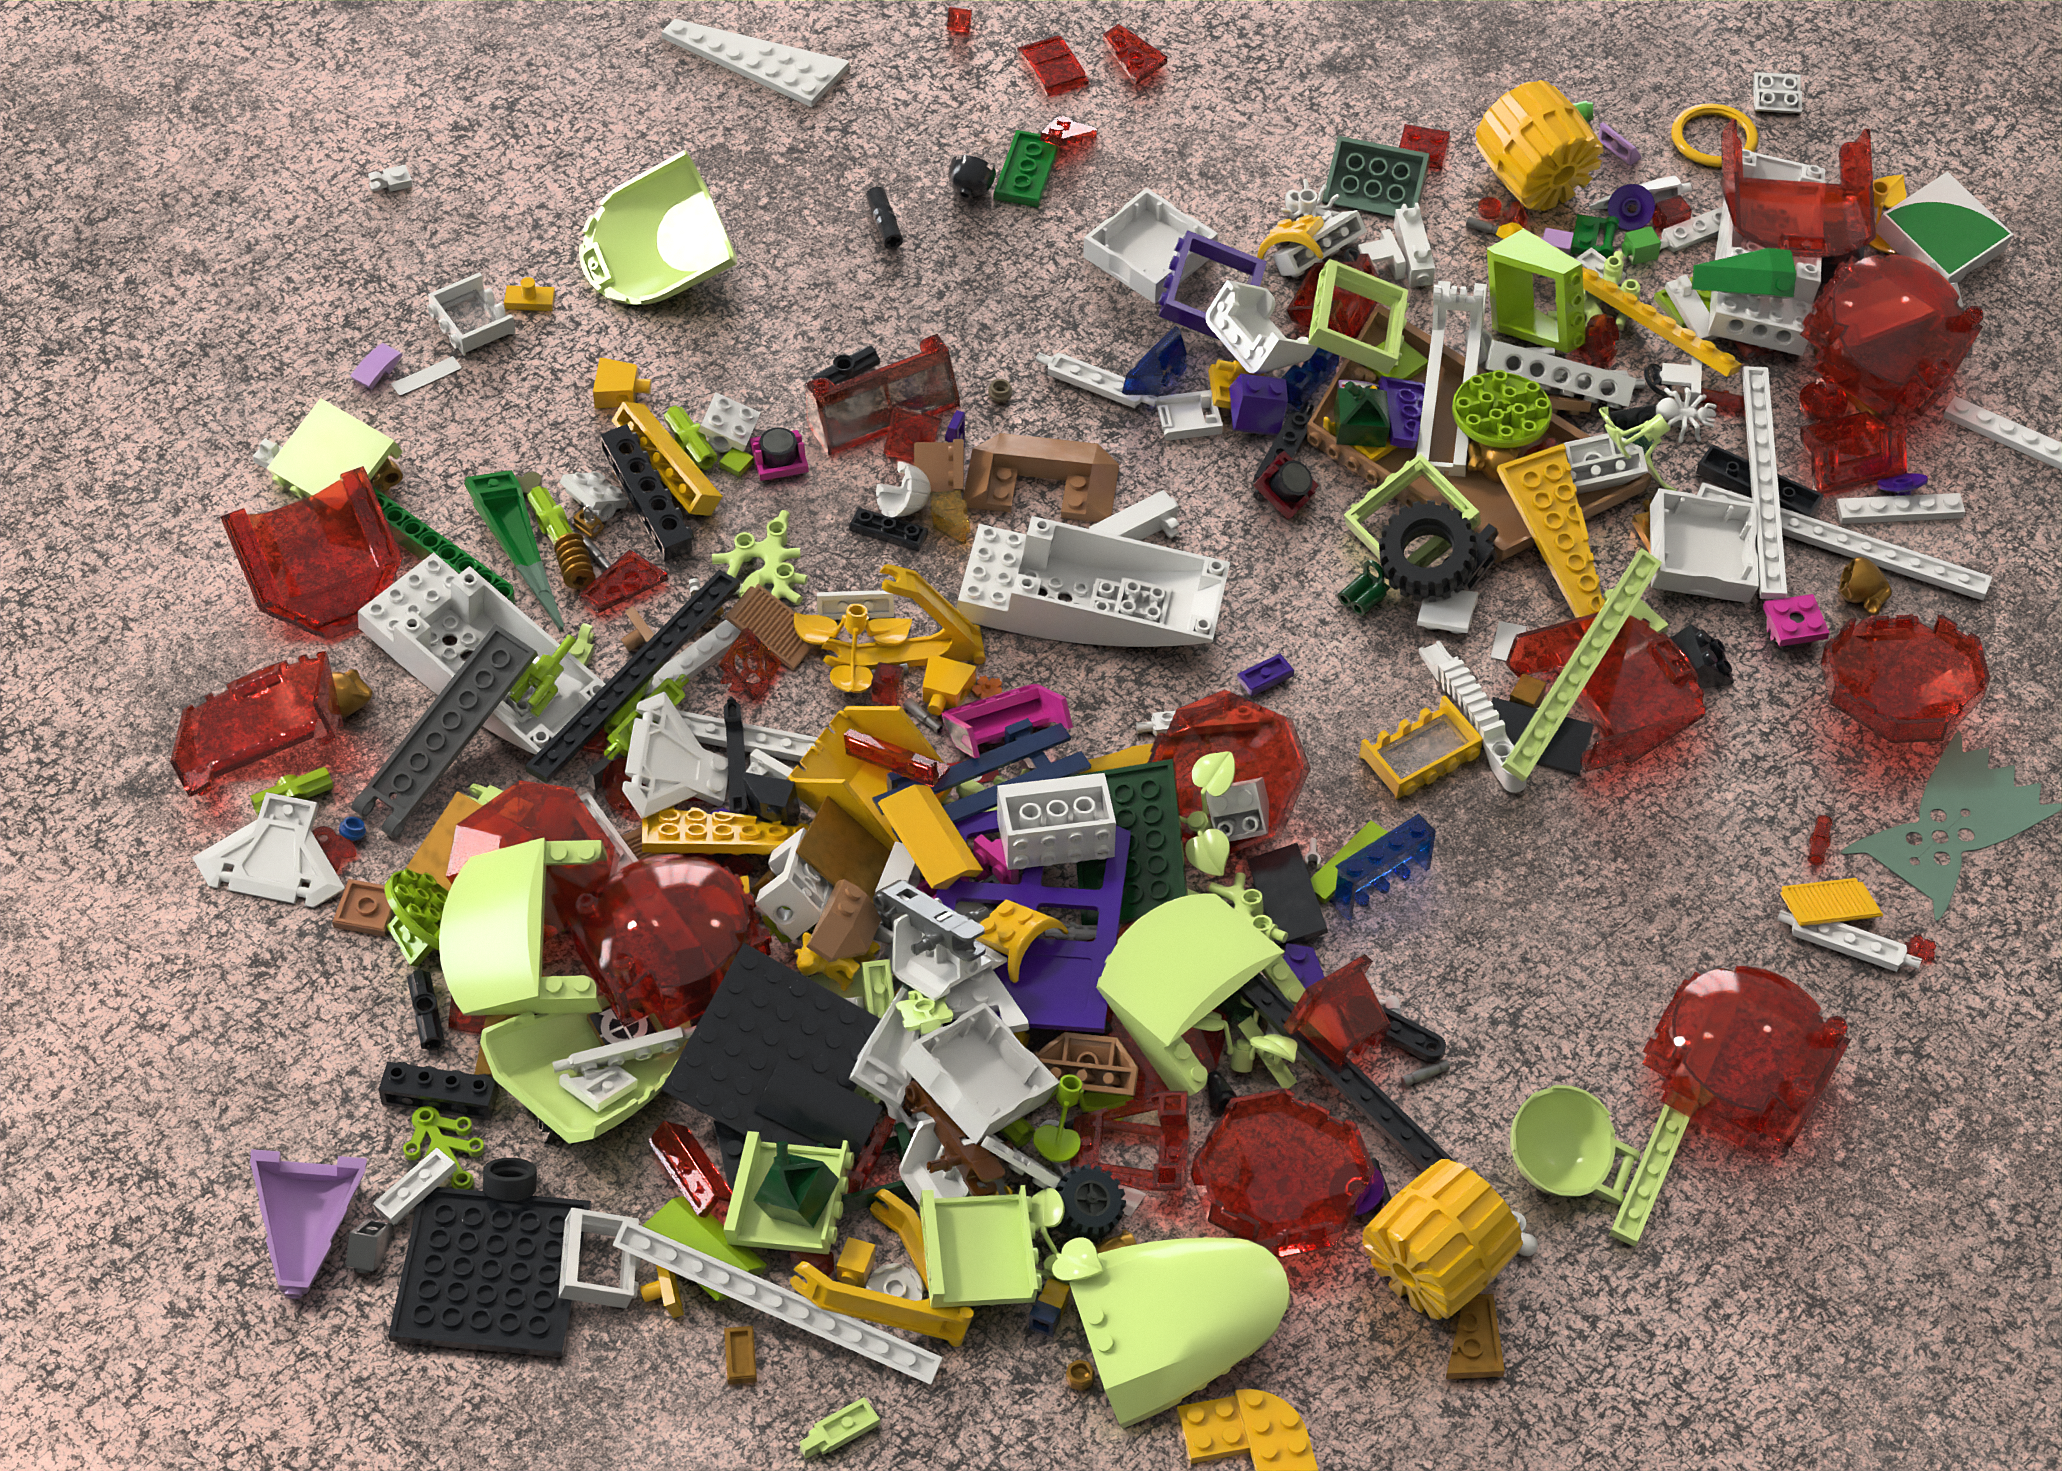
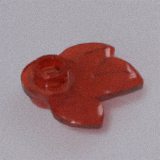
M321 826L312 831L336 873L339 870L342 858L356 857V849L352 841L341 835H336L330 827ZM321 835L328 837L324 842L318 840Z

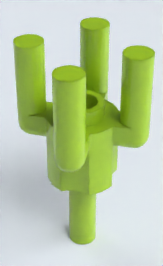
M568 634L552 656L543 654L536 664L532 662L509 691L512 693L509 698L518 703L530 686H533L536 691L528 699L527 703L532 706L530 712L539 717L558 692V687L554 683L564 671L563 666L559 663L577 640Z

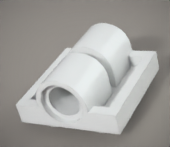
M715 392L698 432L709 436V445L718 452H728L732 447L744 452L761 412Z
M599 472L563 474L560 480V484L566 488V493L584 507L590 505L593 515L602 522L609 520L618 508H626L629 501L618 487L611 485L605 480V476Z

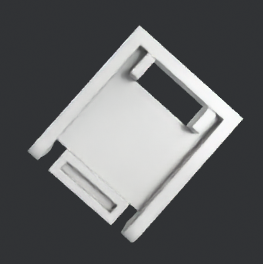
M1211 390L1158 397L1156 406L1166 440L1222 434L1223 424L1218 407L1213 406ZM1202 408L1211 409L1212 414L1206 415V423Z

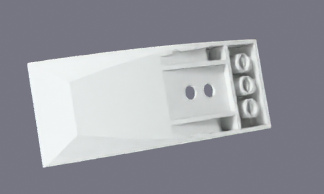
M1733 149L1715 260L1751 252L1739 247L1741 241L1755 243L1764 248L1791 250L1796 270L1794 297L1787 299L1711 292L1709 335L1803 356L1811 335L1812 303L1821 282L1825 188L1824 168L1754 153L1747 149Z
M1035 516L1031 517L1027 535L979 524L956 609L974 624L1064 642L1126 647L1179 646L1213 642L1230 562ZM1040 588L1047 591V596L1039 595ZM1063 593L1068 594L1072 597V601L1059 600L1058 596Z
M434 552L358 610V628L437 695L441 693L465 663L460 658V655L465 651L473 652L495 624L536 650L538 656L534 659V664L537 663L543 654L552 656L560 646L556 640L470 566L458 574ZM452 635L456 637L457 643L453 646H446L442 640L445 636ZM568 652L559 663L563 666L564 671L554 683L558 687V692L539 717L530 712L532 706L527 703L528 699L536 691L533 686H530L518 703L509 698L512 693L508 692L482 726L510 743L536 755L588 703L605 683Z

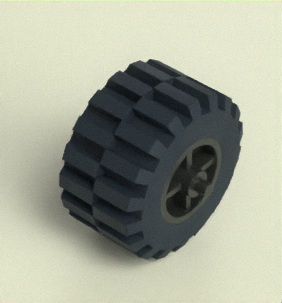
M1090 1164L1083 1165L1081 1169L1077 1166L1070 1172H1067L1055 1188L1062 1197L1065 1207L1063 1219L1057 1230L1061 1234L1064 1231L1068 1233V1239L1073 1240L1077 1237L1096 1242L1099 1238H1104L1123 1217L1124 1211L1122 1210L1126 1207V1200L1121 1199L1125 1195L1124 1188H1118L1120 1181L1118 1178L1113 1180L1110 1177L1113 1173L1109 1170L1104 1173L1101 1171L1102 1167L1097 1165L1093 1169H1091Z

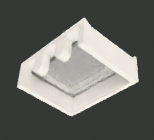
M480 272L428 294L430 304L427 305L430 316L438 320L441 331L449 335L451 344L455 349L458 348L463 356L466 355V352L505 335L515 334L513 316L511 314L506 316L502 303L495 304L491 288L484 290Z

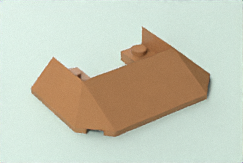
M999 433L972 448L962 507L1011 513L1019 475L1066 481L1061 518L1100 522L1112 516L1119 464L1098 443Z

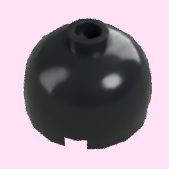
M962 155V159H957V156H955L949 166L948 178L951 187L960 197L971 199L985 195L989 191L995 180L996 170L994 167L992 170L988 168V162L978 157Z

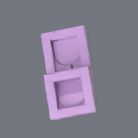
M381 343L360 362L350 376L356 382L373 390L384 373H391L403 354Z

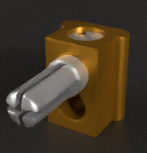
M586 505L573 516V526L591 539L605 527L602 521L593 515L590 505Z

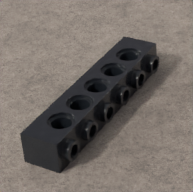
M626 424L600 434V449L664 562L691 552L692 540H694L693 532L689 526H685L683 523V515L679 507H674L669 489L663 488L658 470H653L651 467L650 457L646 450L642 451L637 433L631 432Z

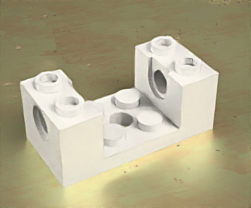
M804 827L772 851L768 864L777 877L759 890L755 903L759 911L763 915L768 916L776 924L777 929L782 934L787 935L792 941L818 922L833 890V885L795 852L807 831ZM781 906L789 907L791 910L783 909Z

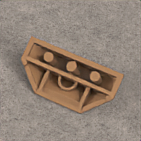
M845 879L837 881L806 947L828 962L836 961L838 958L865 955L882 920L869 896L858 886L851 884Z
M1064 1032L1040 1051L1034 1053L1059 1082L1064 1075L1070 1074L1080 1078L1082 1081L1081 1089L1084 1092L1135 1096L1138 1066L1119 1038Z

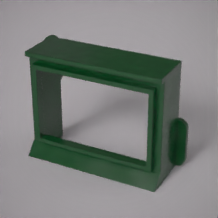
M899 1122L894 1125V1136L865 1143L858 1159L896 1150L901 1163L911 1141L907 1125ZM823 1143L818 1144V1147L825 1148ZM903 1180L842 1195L841 1202H843L842 1214L871 1207L875 1201L884 1204V1201L875 1196L881 1189L890 1191L899 1199L912 1197L913 1195Z

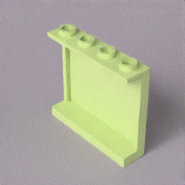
M320 398L267 469L273 475L272 480L280 487L284 488L286 485L290 487V491L297 497L302 499L305 496L316 508L321 509V507L327 509L326 512L336 520H339L341 517L350 522L351 518L347 515V510L390 455L398 459L403 451L393 439Z
M748 1131L723 1229L727 1243L730 1245L829 1254L831 1244H835L837 1239L836 1221L841 1219L843 1213L842 1194H847L848 1169L852 1170L854 1165V1153L850 1152L848 1141L843 1140L841 1149L788 1144V1154L823 1161L839 1178L813 1229L770 1218L753 1201L774 1162L776 1143L761 1142L759 1132Z
M1025 1185L1020 1186L1019 1194L934 1198L933 1190L921 1191L919 1206L931 1308L1035 1302L1037 1291L1042 1290V1278L1040 1273L1036 1274L1035 1265H1038L1039 1255L1038 1248H1033L1032 1239H1035V1224L1029 1221V1213H1032L1031 1196H1026Z

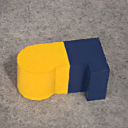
M1051 1278L1047 1280L1036 1305H1033L1030 1311V1330L1053 1338L1070 1297V1285ZM1038 1321L1048 1324L1049 1326H1042L1041 1324H1039Z

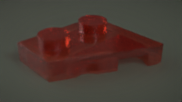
M1060 116L1056 117L1041 132L1040 141L1063 147L1071 143L1082 142L1083 136H1088L1092 139L1096 138L1098 128L1071 121L1068 117Z

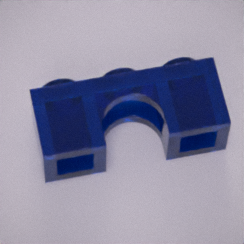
M1318 347L1312 357L1303 363L1302 367L1296 364L1292 365L1281 378L1286 379L1288 403L1300 409L1339 365L1340 356Z

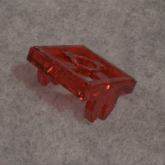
M745 628L718 665L725 672L720 683H731L728 688L729 692L740 693L743 691L752 701L757 700L782 662L749 628ZM736 654L742 659L743 670L741 673L736 670ZM748 658L756 661L757 668L755 671L749 668ZM750 674H756L761 680L756 683H750L746 679Z

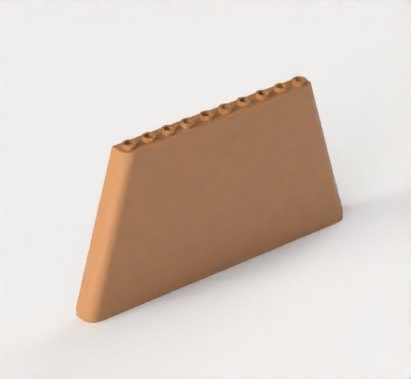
M1381 304L1376 307L1357 340L1374 347L1384 342L1387 336L1390 310ZM1407 321L1402 331L1404 341L1429 360L1432 336ZM1444 344L1429 461L1453 463L1458 425L1452 414V405L1456 391L1463 384L1466 358ZM1346 358L1307 424V438L1312 446L1319 448L1332 459H1336L1352 472H1356L1369 483L1379 487L1390 474L1398 472L1407 461L1410 462L1416 457L1418 440L1414 449L1397 447L1376 462H1373L1349 445L1336 444V437L1324 429L1323 419L1328 417L1331 422H1335L1334 405L1338 391V380L1359 381V379L1354 378L1353 372L1349 371L1350 367L1366 368L1364 365ZM1478 366L1477 375L1489 373ZM1427 368L1409 379V381L1426 383ZM1377 378V380L1373 384L1378 385L1380 378ZM1552 412L1551 422L1547 431L1536 441L1520 446L1521 451L1517 459L1565 442L1591 436ZM1468 452V459H1467V467H1468V464H1469V461H1470L1469 452ZM1467 467L1465 477L1449 476V471H1444L1443 476L1480 512L1481 524L1474 529L1475 533H1480L1488 523L1497 528L1499 535L1493 542L1495 543L1494 548L1498 556L1494 561L1495 563H1499L1536 545L1503 482H1493L1482 471L1470 472ZM1646 473L1623 485L1577 494L1578 504L1582 509L1584 521L1642 493L1650 486L1652 475ZM1423 475L1394 496L1395 499L1405 504L1408 508L1413 507V502L1420 501L1421 504H1427V500H1435V505L1440 506L1442 502L1450 504V510L1452 511L1455 508Z

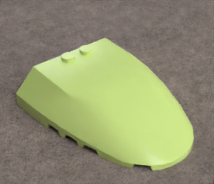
M634 993L608 994L598 996L602 1008L628 998L634 995ZM653 996L651 1000L640 999L658 1032L682 1027L683 1029L691 1027L688 1015L675 1004L657 996ZM530 1011L483 1029L480 1044L494 1080L570 1144L593 1139L605 1133L650 1102L661 1091L689 1039L675 1052L663 1053L662 1051L652 1054L648 1059L636 1060L635 1058L627 1060L624 1064L620 1065L619 1067L638 1079L637 1088L599 1112L593 1110L559 1085V1078L562 1074L568 1073L570 1078L581 1077L584 1074L581 1072L575 1073L571 1069L555 1073L552 1061L566 1059L571 1054L601 1047L587 1021V1015L590 1013L534 1015ZM609 1065L603 1066V1067H599L597 1070H601V1069H604L605 1067H609Z
M1184 1238L1121 1247L1098 1254L1099 1261L1104 1270L1103 1273L1082 1280L1069 1281L1105 1392L1122 1428L1143 1421L1180 1403L1182 1398L1196 1390L1201 1391L1207 1386V1383L1221 1374H1227L1232 1366L1244 1357L1248 1358L1276 1333L1286 1309H1289L1290 1286L1281 1263L1265 1247L1249 1240L1238 1238Z

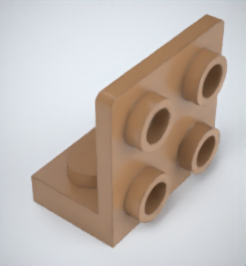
M953 439V442H916L914 444V466L922 470L928 477L931 493L964 492V440Z

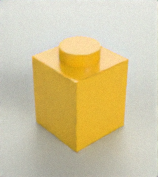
M848 1237L836 1265L837 1280L842 1281L844 1284L857 1285L864 1288L876 1260L875 1244Z

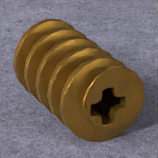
M566 533L560 536L554 544V551L559 568L561 569L563 581L566 586L572 589L589 587L596 579L586 543L583 541L584 537L578 533Z

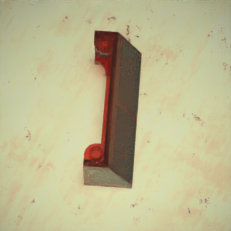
M938 334L924 338L920 342L922 353L834 385L826 378H818L805 383L807 424L828 456L960 406V397L949 349Z

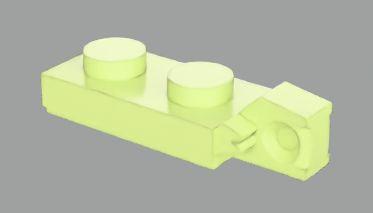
M863 1397L815 1423L814 1428L809 1431L810 1436L800 1441V1451L806 1459L818 1454L820 1451L822 1454L831 1452L879 1426L880 1418L866 1398Z

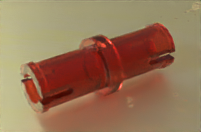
M1701 388V395L1705 394L1707 397L1700 403L1715 404L1724 410L1727 407L1745 411L1744 396L1731 394L1729 390L1721 392Z
M1826 815L1817 817L1814 832L1810 835L1809 839L1811 847L1807 860L1810 864L1816 866L1822 865L1825 862L1826 849L1831 843L1829 835L1833 820Z

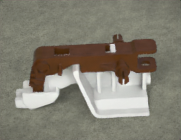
M916 1080L911 1081L906 1086L905 1096L900 1106L894 1108L885 1102L891 1119L896 1123H905L908 1130L916 1128L899 1166V1172L918 1205L922 1190H933L934 1198L992 1196L996 1190L999 1195H1006L1004 1191L1005 1184L1001 1180L1005 1171L997 1160L999 1156L982 1147L983 1141L975 1144ZM1010 1140L1001 1142L1013 1150V1144Z

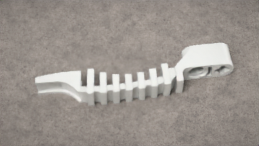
M1440 641L1429 647L1419 648V654L1438 683L1442 682L1444 692L1447 691L1450 696H1453L1455 701L1458 700L1460 708L1464 707V714L1466 717L1469 716V723L1472 726L1475 725V730L1483 738L1482 743L1491 770L1507 791L1514 793L1524 790L1526 780L1522 782L1502 768L1514 745L1506 735L1504 721H1499V713L1497 710H1493L1492 702L1487 700L1485 692L1482 693V687L1479 683L1476 684L1475 677L1473 675L1470 676V670L1464 667V662L1459 660L1458 656L1452 657Z

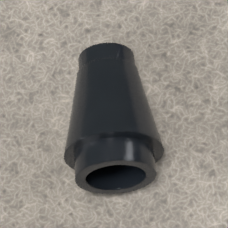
M1210 1072L1207 1075L1206 1084L1211 1107L1219 1113L1232 1110L1236 1105V1093L1220 1072Z

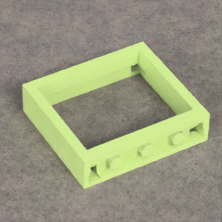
M1329 259L1319 273L1308 343L1388 374L1393 366H1398V361L1402 356L1399 350L1404 341L1402 331L1407 322V318L1404 316L1409 306V303H1407L1408 290ZM1334 285L1391 307L1384 350L1327 328Z
M1421 453L1412 461H1407L1398 472L1390 474L1378 488L1371 489L1364 499L1357 504L1351 505V509L1344 514L1346 526L1379 560V543L1360 524L1421 475L1455 508L1462 512V519L1464 517L1468 518L1471 523V529L1474 530L1481 524L1480 512ZM1433 536L1406 559L1416 566L1426 568L1452 546L1445 539Z

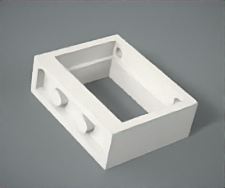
M571 1208L564 1225L558 1298L626 1309L632 1298L636 1299L638 1294L639 1282L635 1281V1273H638L641 1258L622 1250L619 1288L578 1282L581 1231L616 1237L624 1219L638 1225L639 1219Z

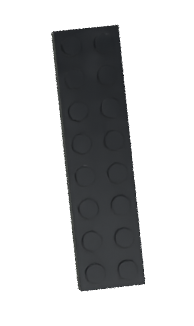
M1712 444L1699 461L1696 474L1752 498L1749 460ZM1777 474L1780 508L1813 518L1822 504L1824 495Z

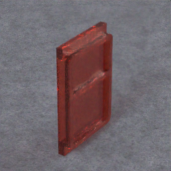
M1057 35L1017 47V52L1047 97L1089 84L1086 72L1061 36Z

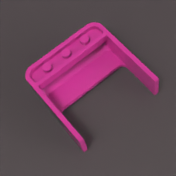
M1039 684L1025 685L942 712L944 724L956 748L973 758L980 757L978 744L985 742L987 744H994L1002 741V737L1005 736L1006 726L1026 718L1030 720L1036 729L1048 727L1051 725L1050 722L1062 723L1067 729L1073 728L1066 697Z

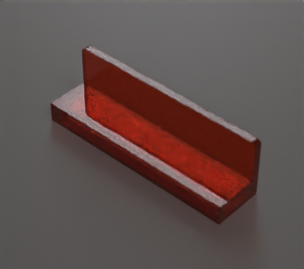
M849 728L843 734L846 755L928 786L934 787L950 771V765L853 729Z
M663 1120L648 1140V1143L697 1216L706 1218L719 1200L730 1203L732 1191L689 1128Z

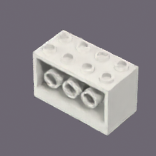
M1105 773L997 786V822L1007 870L1115 857L1116 820Z

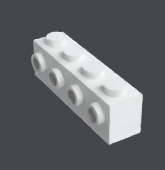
M1358 210L1347 211L1325 222L1312 238L1321 248L1323 258L1339 252L1340 248L1344 245L1354 243L1358 240L1357 237L1367 232ZM1292 242L1272 255L1281 276L1291 275L1292 278L1305 273V269L1318 265L1323 261L1308 247L1296 242Z

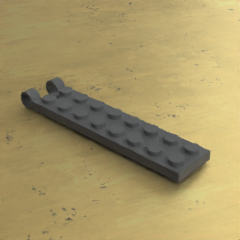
M495 624L364 790L354 799L351 809L360 816L366 817L373 810L376 800L379 799L394 810L384 821L382 831L392 838L398 837L404 830L406 821L538 656L536 650ZM397 794L395 799H390V796Z

